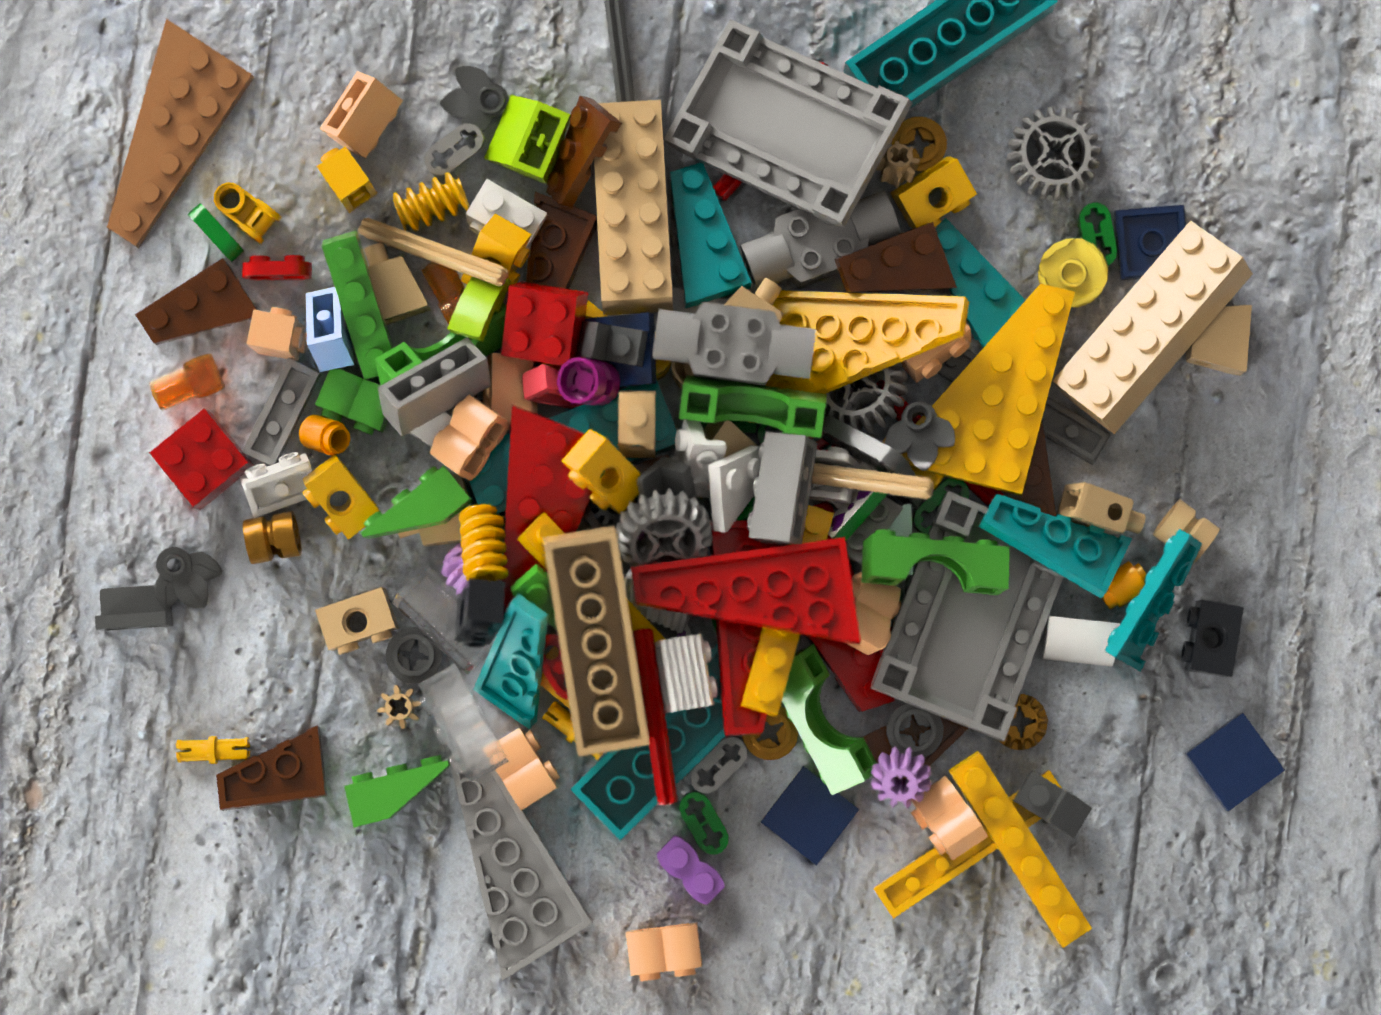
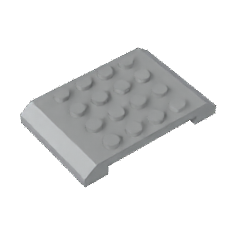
M730 19L663 140L682 154L826 222L845 227L909 111L912 102L909 98L880 85L878 88L873 87L762 37L760 32Z
M947 491L928 533L930 539L943 540L944 537L957 536L964 538L965 543L977 544L978 540H995L998 542V546L1010 547L1009 589L999 595L963 592L962 586L955 574L944 565L931 561L917 563L903 597L900 610L890 631V641L883 649L875 670L871 689L999 741H1005L1017 709L1015 707L1064 577L978 527L988 507Z

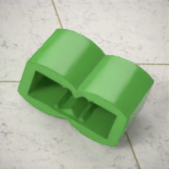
M338 368L328 371L315 403L318 408L323 409L321 416L341 422L342 417L355 422L354 429L371 436L374 430L383 433L388 422L383 416L378 387L381 385L364 380Z

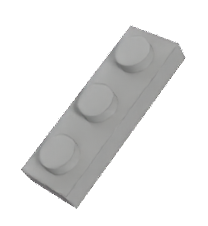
M287 359L242 451L244 454L269 466L279 462L278 459L282 456L321 376L319 372L292 359Z

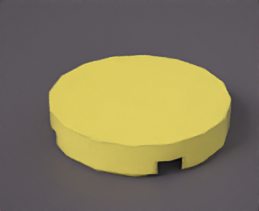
M1067 238L1054 243L1043 254L1039 264L1038 280L1040 284L1075 292L1071 307L1079 308L1093 302L1103 292L1108 281V264L1104 254L1094 243L1082 238Z

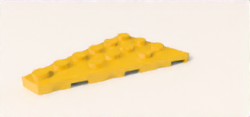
M1040 284L936 400L932 407L937 417L949 421L955 432V445L948 448L939 447L936 461L926 472L1022 496L1075 292ZM923 415L916 425L923 424L926 417ZM907 452L901 454L911 468L918 469L909 459Z
M782 290L772 305L783 313L779 324L816 329L810 377L807 379L773 374L765 386L822 394L831 392L964 336L969 301L966 297Z

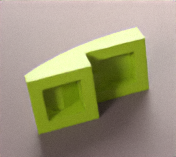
M472 277L456 305L447 329L451 333L483 342L493 313L500 312L511 282L510 279L506 278L504 285L497 286Z

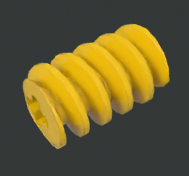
M449 172L445 173V184L443 185L436 177H433L432 189L430 190L423 182H420L419 194L417 195L410 187H407L406 199L404 200L397 192L393 193V202L405 231L407 224L415 232L419 231L420 219L428 227L432 226L433 214L441 222L445 221L446 209L456 217L458 216L459 204L466 211L470 207L459 176L455 180Z
M490 504L473 505L463 509L459 514V521L461 523L460 534L462 536L461 547L463 549L462 560L464 562L462 570L467 581L470 578L501 581L509 575L508 570L502 567L508 562L507 557L502 554L506 551L507 547L501 541L505 538L506 534L503 529H500L505 521L503 517L494 515L497 513V509Z

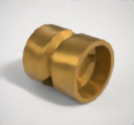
M293 511L273 514L269 521L263 516L243 520L245 546L251 564L272 561L274 555L285 559L302 554L299 528Z

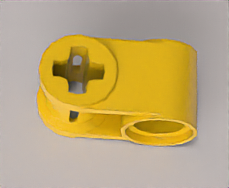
M227 182L221 184L214 193V203L220 212L260 245L264 242L263 236L275 221H280L282 218L281 215L258 198L256 199L235 183ZM229 193H237L240 195L239 204L232 209L225 208L223 206L225 196Z

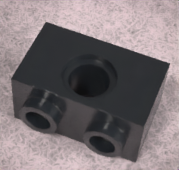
M471 578L468 580L457 600L455 641L464 642L466 646L473 648L484 647L486 644L490 645L503 624L505 582Z
M1198 600L1195 603V607L1190 606L1187 615V627H1191L1189 641H1184L1181 652V661L1186 662L1184 670L1220 677H1233L1244 607L1208 600ZM1208 628L1215 630L1218 634V643L1214 648L1207 647L1203 642V633Z

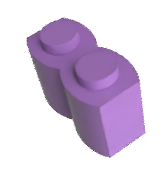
M674 835L657 852L658 861L665 871L675 878L682 879L686 891L698 902L708 905L725 887L722 876L716 868L703 860H699L695 848L686 839Z

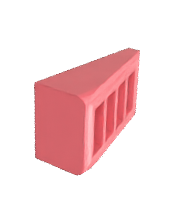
M541 364L525 372L522 376L524 399L527 401L569 409L583 405L571 403L564 399L557 385L559 370L551 366Z

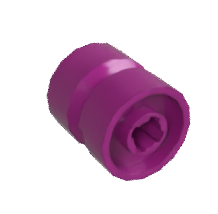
M575 357L567 360L561 366L557 377V385L564 399L571 403L603 406L610 403L617 396L620 389V377L616 368L607 361Z

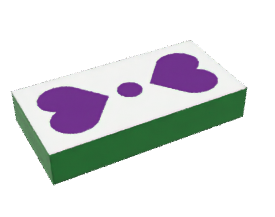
M855 490L852 494L851 504L844 503L833 515L828 535L832 539L845 537L847 541L887 494Z

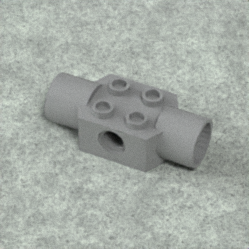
M881 191L860 199L845 227L833 225L801 209H797L776 217L773 233L741 244L740 249L756 290L764 278L774 283L788 279L801 289L838 275L839 271L834 259L899 235L901 232L892 204L886 192Z
M703 302L696 313L659 309L653 359L689 363L694 377L763 386L766 385L773 374L809 379L816 329L780 325L775 311Z

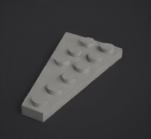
M478 743L450 761L503 981L585 929L593 921L523 810H520L504 782L485 754L484 747L481 743Z

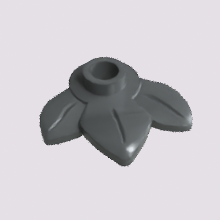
M472 66L457 67L455 74L460 87L449 92L440 101V106L450 115L462 118L461 125L471 123L477 125L484 132L490 125L492 118L503 114L509 100L508 93L499 84L491 83L483 70ZM492 94L498 97V104L495 107H488L486 98ZM466 130L462 131L463 135H477L475 131L472 133H468Z
M917 401L909 404L902 413L901 421L889 428L885 444L900 454L907 452L911 462L921 471H926L936 461L939 447L948 448L955 445V432L949 421L937 417L934 408L930 404ZM918 415L926 417L925 422L921 425L914 424V418Z
M169 547L159 554L156 561L159 576L154 585L155 597L165 609L175 604L178 599L189 607L203 609L207 606L209 595L206 581L221 575L222 569L215 559L204 552L188 554L179 547ZM172 558H176L181 562V567L177 571H170L167 567L168 561Z

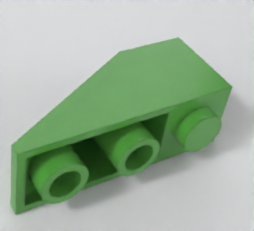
M444 465L440 469L433 466L419 478L421 484L410 492L406 488L391 500L394 506L384 514L381 511H377L363 523L366 528L360 533L364 538L372 539L446 524L460 511L470 505L473 500Z
M441 755L421 759L422 767L408 770L405 763L386 768L387 775L373 778L372 772L352 776L353 784L345 785L344 788L353 827L393 818L451 766V760L442 761Z

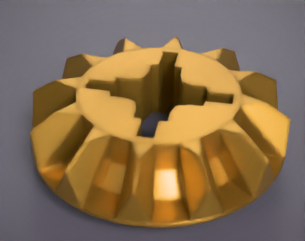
M917 116L908 118L901 123L891 146L895 145L896 141L905 146L914 143L916 131H918L922 142L933 143L924 147L922 158L917 154V150L913 148V158L920 159L916 171L923 172L943 159L947 149V139L943 129L937 122L927 117Z
M1019 694L1015 705L1017 707L1016 712H1018V706H1020V712H1022L1023 717L1034 719V723L1024 726L1021 738L1018 728L1010 725L1005 741L999 742L1010 749L1025 750L1036 746L1046 735L1048 718L1044 706L1033 696Z
M780 706L777 716L767 715L766 722L770 726L778 725L781 722L784 724L776 732L777 740L780 743L778 746L775 741L772 742L769 738L758 742L756 739L761 737L760 734L742 735L746 748L760 759H780L790 753L797 742L798 731L794 723L789 720L786 708Z

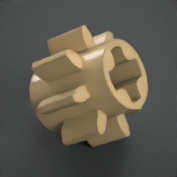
M896 141L895 145L887 149L876 169L881 171V182L886 181L889 184L895 185V187H899V184L905 180L910 183L913 182L920 159L913 158L912 146L907 147Z
M394 685L393 695L381 694L386 703L385 707L377 710L380 713L386 712L389 716L386 720L387 726L393 724L395 720H399L400 727L405 729L407 726L406 719L411 718L417 721L420 719L414 711L415 707H419L423 703L413 701L411 698L414 694L413 688H410L406 694H401L399 685ZM405 698L407 701L404 706L408 709V712L395 715L396 708L392 705L393 701H402Z

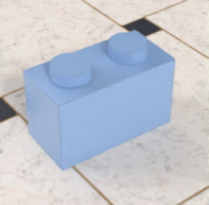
M335 287L306 293L307 346L319 371L323 372L354 365L353 343Z

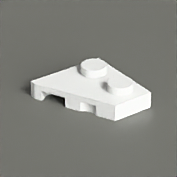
M750 445L708 465L713 531L727 532L754 496L753 484L755 478L759 477L761 465L758 456L759 446Z

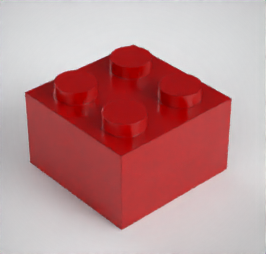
M523 281L510 285L501 356L562 366L567 360L572 358H581V356L576 355L582 321H585L589 292Z
M205 408L149 452L188 502L199 510H202L239 480V476L244 475L246 469L254 466L213 414Z

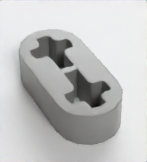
M471 123L462 124L455 128L426 152L425 165L427 169L435 175H445L446 172L451 173L483 148L485 142L483 131L477 125ZM466 130L468 133L475 131L477 137L474 139L476 144L474 148L466 145L458 150L455 147L463 139L462 131ZM452 149L454 154L446 160L449 166L446 169L442 166L435 168L432 164L436 159L434 153L438 151L444 154Z
M735 737L721 740L692 770L690 778L693 787L705 794L717 790L746 760L747 749L743 741ZM725 744L730 746L738 744L740 746L738 751L740 759L737 762L730 759L722 766L718 762L725 754L722 747ZM716 764L720 769L713 775L715 784L711 787L708 784L701 787L697 783L700 779L697 772L701 768L708 771Z

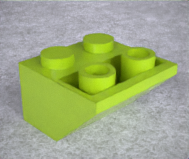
M511 95L484 159L547 185L548 177L554 170L559 156L560 143L565 139L570 124V114L536 100Z

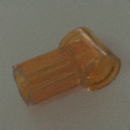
M431 262L421 271L438 299L439 303L437 305L449 324L465 287L456 270Z
M205 354L189 360L183 365L182 369L149 382L152 395L162 411L194 397L203 398L225 388L212 354Z

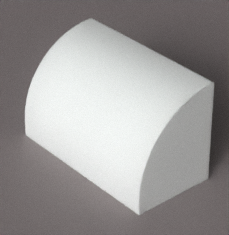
M1048 616L1044 629L1042 659L1112 667L1115 657L1104 650L1108 645L1109 635L1121 623Z

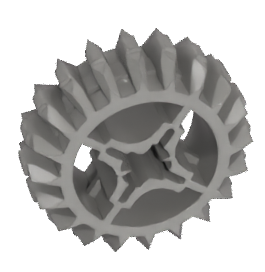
M1048 107L1046 118L1039 109L1035 110L1033 113L1034 121L1025 116L1021 121L1024 128L1015 127L1012 132L1018 139H1010L1007 145L1015 150L1008 153L1007 161L1018 162L1010 168V173H1022V176L1017 181L1018 186H1022L1028 181L1031 185L1027 193L1032 195L1036 188L1041 189V200L1047 198L1049 191H1052L1054 201L1061 199L1062 190L1068 198H1072L1075 195L1074 187L1084 191L1087 187L1084 179L1093 181L1096 175L1091 169L1099 168L1101 163L1098 159L1092 157L1101 153V147L1090 145L1097 141L1098 134H1086L1091 127V123L1085 122L1082 126L1077 124L1081 117L1079 113L1074 114L1072 119L1066 118L1068 114L1067 108H1062L1059 116H1056L1054 107ZM1059 129L1068 134L1062 138H1054L1048 132L1043 133L1041 130ZM1030 137L1037 142L1035 146L1040 154V157L1032 166L1028 161L1026 152L1027 142ZM1076 142L1081 152V164L1078 171L1072 167L1073 161L1068 154V150ZM1065 145L1058 160L1055 157L1054 160L1049 158L1044 162L1050 147L1053 151L1054 148L1059 150ZM1052 169L1061 176L1064 174L1067 178L1054 180L1045 178L1040 174L1045 170Z
M900 362L883 369L885 374L883 390L875 384L877 379L875 373L843 386L842 388L845 391L843 408L837 404V389L826 393L827 400L824 416L834 417L859 431L864 426L868 433H873L875 423L886 428L884 418L888 415L891 418H897L893 408L894 406L903 407L904 401L899 396L908 393V388L905 384H902L907 380V375L904 371H901L902 363ZM863 383L868 387H864L862 390L858 388V392L853 389V387L857 388L859 385L863 387ZM874 402L869 407L864 408L867 404Z
M670 488L665 495H659L654 489L652 497L647 498L641 494L639 504L629 501L628 511L621 512L620 522L616 526L618 547L622 559H624L625 563L629 562L630 567L707 556L708 546L712 542L711 520L708 519L704 506H699V502L695 497L687 499L684 491L674 496ZM689 527L691 530L687 537L684 538V530ZM644 530L646 532L644 533L645 538L639 541L637 537Z

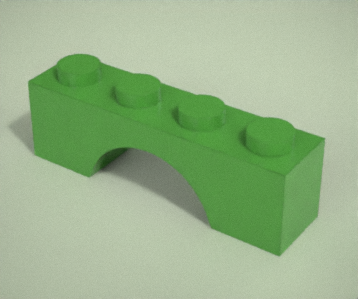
M356 230L325 239L321 246L363 378L366 380L378 376L375 358L394 348L377 302L366 257Z
M504 303L499 313H493L484 341L469 338L485 357L502 347L507 307ZM450 332L444 339L426 348H413L402 342L375 358L380 385L467 337Z
M686 375L682 387L679 419L707 423L747 421L769 425L787 434L821 438L827 394Z
M876 530L874 534H871L863 541L861 583L896 586L907 578L914 564L931 561L942 564L950 569L958 578L963 592L999 595L1009 589L1010 547L998 546V542L995 540H978L977 544L965 543L964 538L957 536L944 537L943 540L930 539V535L925 533L909 534V537L896 536V532L893 530Z
M814 644L795 652L782 703L786 708L789 720L794 723L802 738L805 750L811 755L818 768L822 782L827 785L831 795H834L870 778L873 775L871 774L872 766L877 762L863 737H851L840 733L824 716L820 703V693L824 682L830 674Z

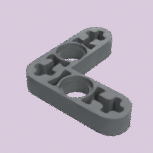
M826 416L824 419L821 438L832 446L848 450L851 456L876 468L879 472L916 476L904 456L892 447L834 417ZM894 495L902 503L911 504L913 509H918L924 500L923 498Z

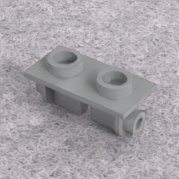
M885 497L846 541L848 560L862 565L863 541L871 534H874L876 530H888L903 508Z

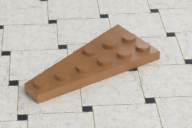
M166 19L107 225L108 229L137 248L140 247L254 79L251 73L168 19Z

